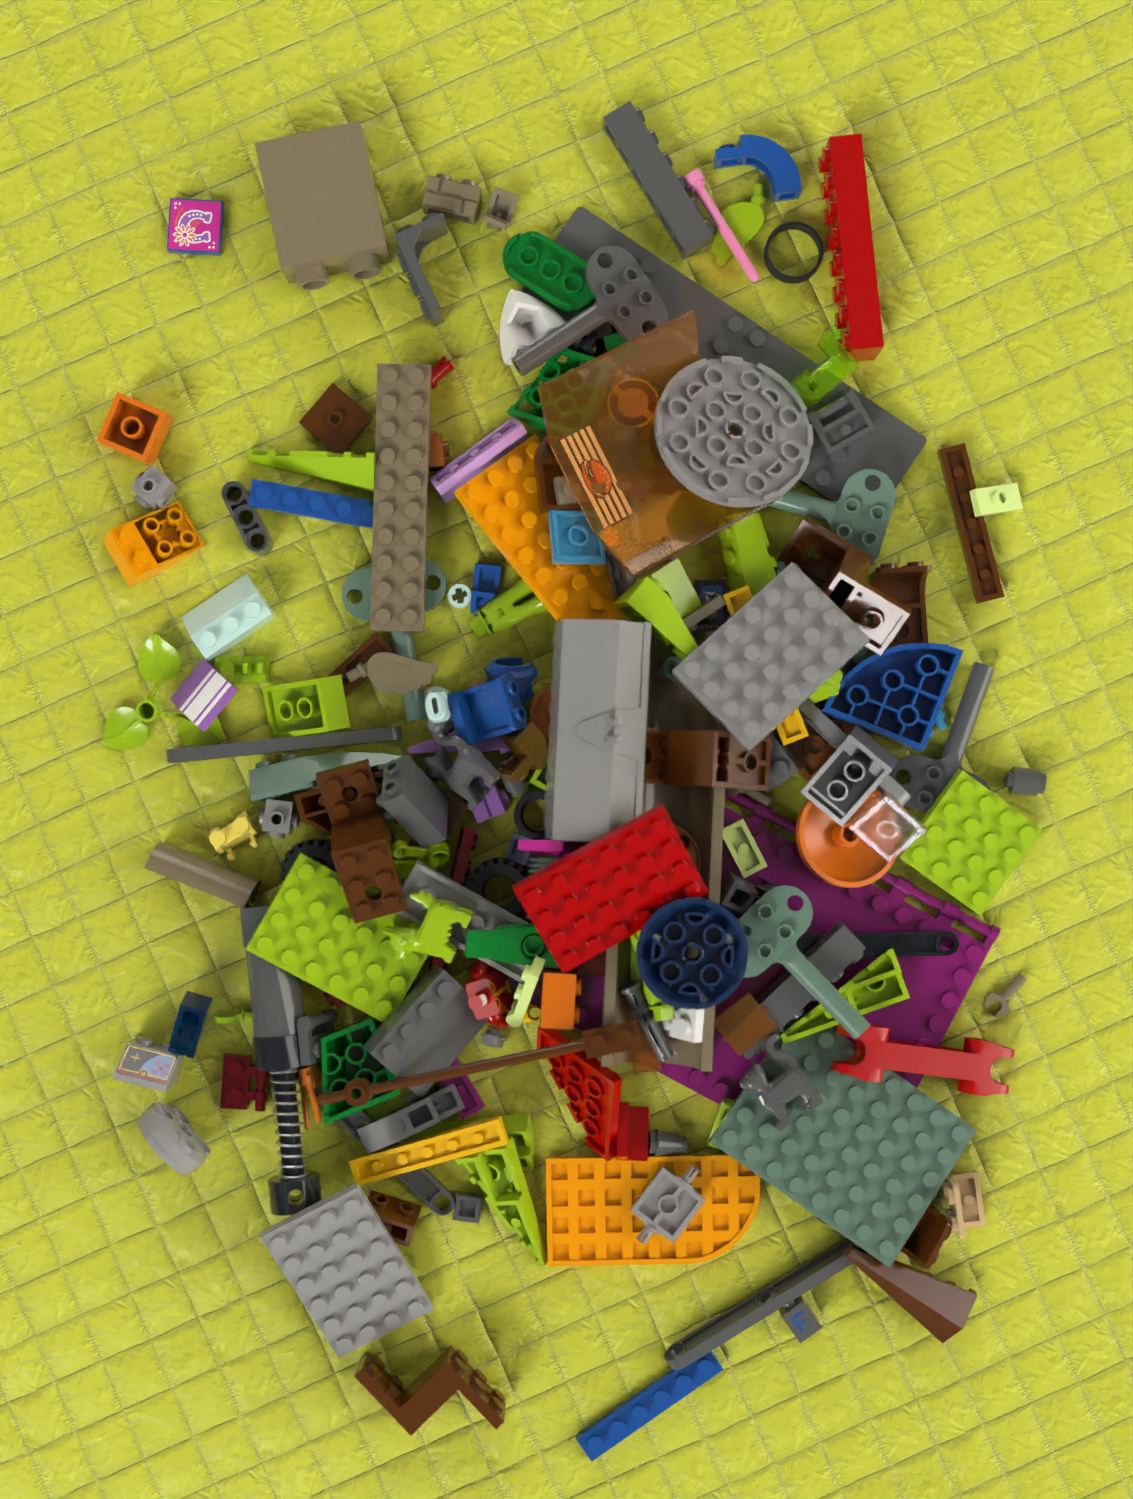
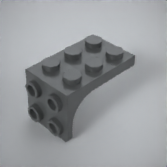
M431 213L425 216L422 222L414 226L409 224L401 227L397 231L398 233L394 235L398 247L395 253L404 274L409 272L406 276L415 297L420 295L418 301L426 321L432 320L434 326L443 323L444 320L441 308L424 275L419 260L424 248L428 244L448 233L443 213L437 215L436 213Z

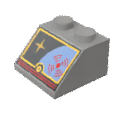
M137 1037L136 1040L133 1039L127 1043L114 1072L113 1079L166 1092L178 1083L185 1052L178 1050L179 1047L173 1044L163 1043L162 1046L152 1044V1039Z

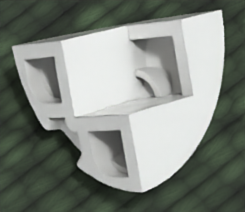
M510 289L507 295L500 323V348L505 365H513L512 357L566 323L554 309L544 302L513 289Z

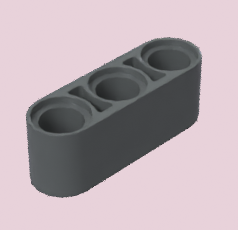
M237 481L227 482L222 488L221 495L245 545L256 555H267L273 548V541L257 508L248 507L250 493ZM235 489H241L240 499L231 501V492ZM248 512L253 513L252 522L247 525L242 524L243 515ZM258 536H264L265 544L261 548H254V539Z

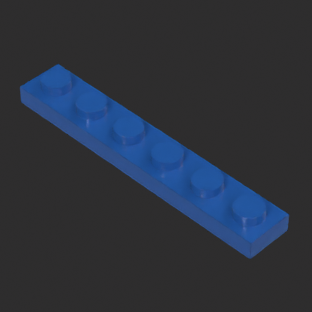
M252 479L248 507L373 529V501Z
M710 1351L680 1370L671 1369L576 1436V1440L592 1462L723 1370V1366L715 1354Z

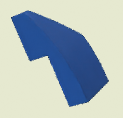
M475 563L470 613L474 614L499 593L502 565Z

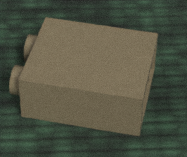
M360 121L255 143L280 267L289 284L297 282L300 290H316L329 285V275L348 271L352 279H369L382 272V264L392 262L368 147Z

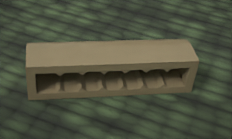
M159 842L155 846L144 867L243 908L253 904L262 882L259 879L166 842Z

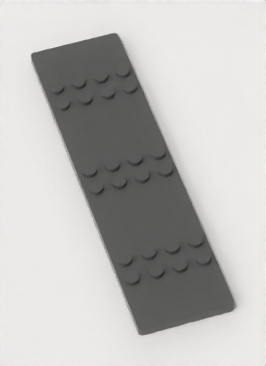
M578 207L554 241L587 262L597 249L607 245L622 247L628 250L636 259L665 304L668 311V324L664 333L655 342L648 345L633 344L636 357L621 362L662 390L684 367L704 358L707 360L719 359L721 356L743 357V361L755 365L761 363L780 374L802 398L807 408L806 413L821 409L844 396V392L852 388L584 207ZM602 255L597 258L600 267L609 268L611 266V261L607 256ZM522 288L523 293L533 296L550 306L566 322L584 311H563L528 289ZM606 322L587 335L596 334L604 337L618 332L612 324ZM644 323L642 331L645 335L652 336L655 334V327L651 323ZM853 389L873 422L875 430L830 456H827L813 431L810 461L798 481L824 499L836 501L839 499L847 479L852 474L865 468H872L886 473L896 488L926 444V437ZM847 405L824 418L820 423L825 427L853 411L850 405ZM734 426L728 427L729 435H740L738 428ZM870 475L865 480V485L870 490L877 489L881 484L880 478L876 475Z

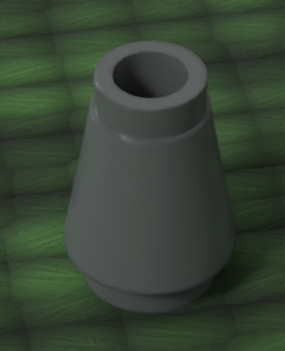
M655 1129L654 1132L649 1131L648 1153H653L654 1156L686 1152L687 1138L685 1136Z

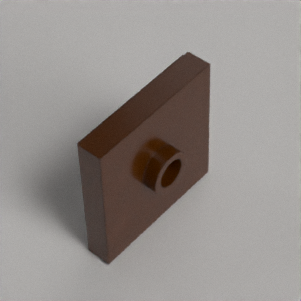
M332 383L299 421V424L333 453L344 454L374 418L338 386Z

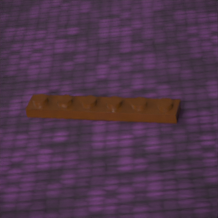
M962 443L939 449L937 453L976 604L1002 598L1004 593L984 516L975 517L969 491L977 488L966 445Z

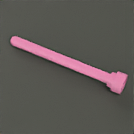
M699 169L688 173L683 178L686 190L697 195L749 280L757 282L759 274L704 188L706 184L704 183L705 178Z

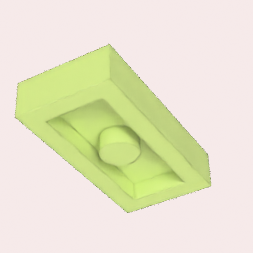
M743 818L723 827V839L743 878L768 866Z

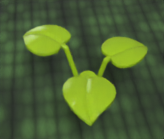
M153 634L147 639L138 658V670L142 678L148 681L157 679L155 686L150 694L147 695V700L138 703L136 710L131 707L122 706L109 714L105 723L101 745L115 750L138 748L149 737V729L143 722H150L160 717L182 720L178 725V735L181 741L188 746H206L222 740L223 729L218 716L204 732L186 715L164 712L162 703L154 699L156 692L162 684V679L169 680L174 678L181 668L179 652L160 635Z

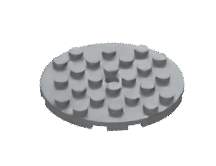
M721 356L719 359L710 360L704 358L684 367L665 387L658 401L654 417L657 447L670 472L694 494L710 502L729 507L759 506L772 502L787 493L798 482L809 464L811 447L813 446L812 424H809L806 414L807 408L802 398L787 380L761 363L755 365L743 361V357ZM734 426L738 428L740 435H729L728 427Z

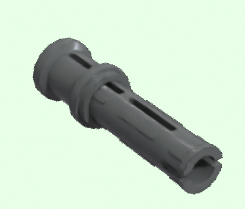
M642 980L631 981L622 986L619 991L622 995H625L631 1007L629 1010L631 1015L638 1018L657 1056L658 1062L665 1061L672 1057L674 1053L658 1022L654 1021L652 1010H649V1004L642 988Z

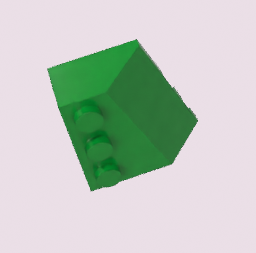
M564 349L546 362L539 371L538 377L530 386L524 389L521 398L515 405H511L507 410V414L548 434L564 433L573 437L572 434L577 432L582 444L585 445L579 431L583 429L588 439L589 435L585 428L589 426L592 429L614 372L608 361Z
M371 1017L344 1026L321 1038L323 1094L343 1090L348 1082L358 1077L367 1079L371 1084L395 1079L394 1075L363 1048V1045L377 1031ZM355 1088L353 1090L356 1097H361L360 1089ZM398 1089L374 1094L369 1102L360 1107L352 1106L346 1100L323 1105L324 1125L400 1094V1091Z

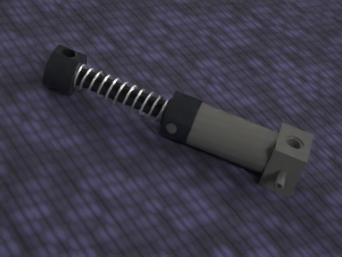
M270 904L240 907L244 947L247 946ZM246 950L254 1032L253 1046L256 1055L255 1067L258 1071H268L273 1074L269 1080L274 1083V1087L270 1091L275 1093V1097L271 1101L276 1104V1108L272 1112L277 1114L274 1123L278 1125V1129L274 1133L279 1136L276 1144L280 1146V1150L276 1154L281 1157L278 1165L282 1167V1171L268 1179L271 1213L282 1216L294 1215L322 1200L320 1173L317 1171H304V1167L308 1165L303 1164V1157L306 1154H302V1146L306 1144L301 1143V1136L304 1135V1133H300V1125H303V1122H299V1115L302 1112H298V1104H301V1101H297V1094L300 1091H296V1083H299V1080H295V1073L301 1067L297 1021L300 1017L304 1016L301 979ZM292 1190L301 1191V1193L297 1196H292L289 1194Z

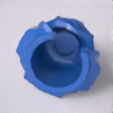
M503 657L490 661L489 666L484 667L489 682L496 680L498 677L513 675L519 687L521 705L533 698L534 693L531 682L538 676L537 669L533 663L523 665L522 658Z

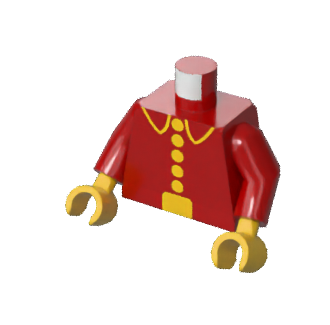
M479 959L473 964L471 977L465 983V989L469 998L468 1005L473 1010L477 1020L485 1019L488 1024L498 1029L509 1027L510 1025L507 1024L506 1017L508 1012L512 1010L511 1005L514 996L507 975ZM536 1005L528 1006L523 1018L524 1023H530L540 1018V1016L533 1018L530 1015V1009L536 1008Z

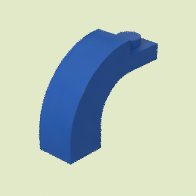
M740 135L738 146L734 147L733 144H726L720 146L719 149H715L713 158L715 169L740 165L753 166L762 171L770 183L773 202L799 199L802 186L797 166L790 154L776 142L757 135Z

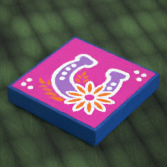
M170 198L167 251L179 254L221 256L224 218L223 201Z

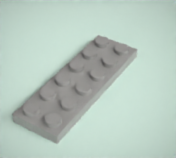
M418 860L402 887L408 904V910L397 912L421 926L428 909L410 898V894L419 893L420 890H423L426 895L430 893L435 899L449 900L458 907H466L474 911L466 929L459 922L454 923L452 926L453 932L449 942L464 951L466 932L470 929L494 930V927L499 925L529 924ZM478 958L520 983H525V981L520 979L526 965L494 961L491 958Z

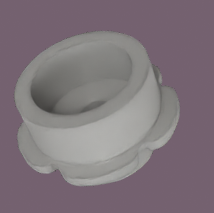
M488 1028L486 1033H481L483 1037L481 1044L493 1048H502L503 1042L507 1039L502 1036V1031Z

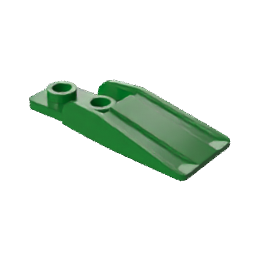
M507 924L496 926L494 930L470 929L466 932L465 955L468 958H491L494 961L532 966L535 956L546 960L543 967L560 968L534 924Z

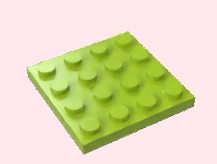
M958 769L902 846L897 857L981 916L1043 829L965 771Z

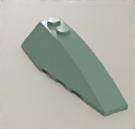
M343 752L297 758V754H291L281 757L282 762L271 764V760L255 764L256 769L249 770L251 801H264L319 787L316 780L317 772L369 759L373 773L383 771L384 764L402 756L385 753Z

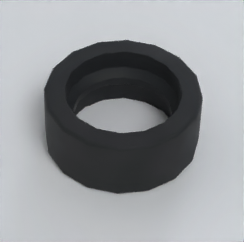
M534 790L524 794L517 801L513 812L514 823L519 832L533 840H545L544 830L536 831L529 828L523 819V811L529 802L536 799L544 800L546 793L544 790Z

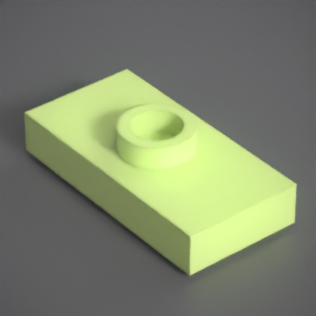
M1017 483L969 491L975 517L1023 509Z

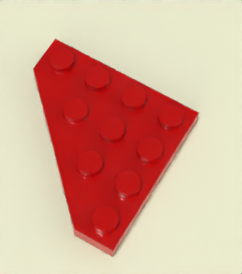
M538 1026L537 1049L572 1042L556 1029L540 1028ZM586 1051L548 1058L552 1066L549 1072L558 1089H564L570 1102L567 1103V1106L575 1122L582 1123L587 1133L584 1139L588 1147L607 1162L615 1157L622 1078L608 1067H602L601 1062L597 1058L587 1059Z

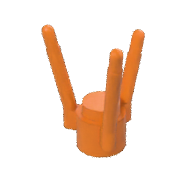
M319 1064L298 1070L299 1077L297 1078L300 1085L303 1120L306 1130L310 1129L307 1090L316 1122H321L314 1088L322 1085V1069L320 1070Z

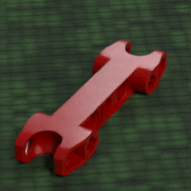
M840 1024L838 1025L837 1033L853 1038ZM871 1024L863 1034L855 1039L857 1044L855 1055L849 1060L832 1061L831 1069L836 1072L870 1082H882L884 1070L958 1079L957 1091L989 1096L1007 1094L1009 1092V1085L992 1079L990 1069L995 1060L999 1058H1014L1015 1050L989 1042L983 1038L965 1037L963 1049L889 1040V1027Z

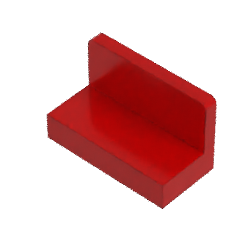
M620 1102L616 1160L647 1161L649 1108L629 1106V1102Z

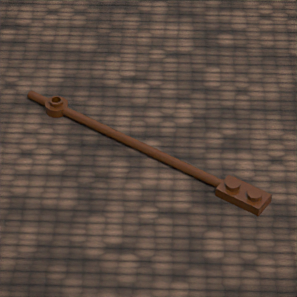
M633 1019L582 1030L583 1039L372 1084L365 1078H354L347 1083L343 1090L318 1095V1103L321 1106L346 1100L350 1105L360 1107L369 1102L374 1094L584 1050L586 1051L587 1059L642 1048L637 1020ZM355 1088L360 1089L361 1097L354 1095L353 1090Z

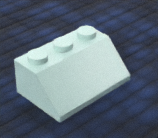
M246 573L181 618L191 639L204 658L213 661L215 657H219L277 616L248 573Z

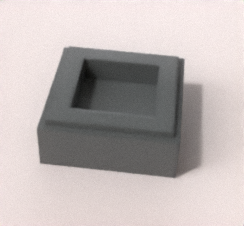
M457 1191L452 1220L479 1224L483 1195Z

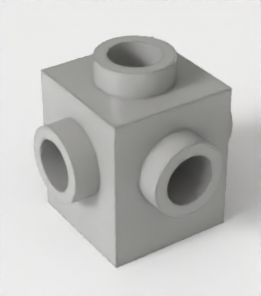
M151 465L146 472L140 473L134 479V485L131 487L137 494L134 499L145 509L150 506L155 511L167 506L172 499L171 495L178 489L154 465Z
M266 799L265 809H261L259 824L263 825L262 831L269 832V837L285 838V834H293V829H297L299 824L296 802ZM278 815L282 818L281 823L277 821Z

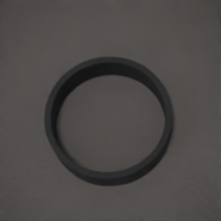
M802 222L784 223L778 226L767 240L764 249L765 265L771 275L781 282L789 284L804 282L811 278L820 266L824 252L823 243L819 234L811 226ZM786 230H799L808 234L814 240L818 249V262L810 272L801 276H788L778 271L773 266L768 251L771 240L777 234Z

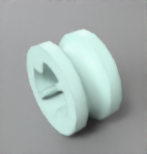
M456 584L449 589L448 599L455 608L463 609L471 603L472 593L466 585ZM462 589V593L467 592V597H464L463 603L453 600V596L457 594L456 590Z

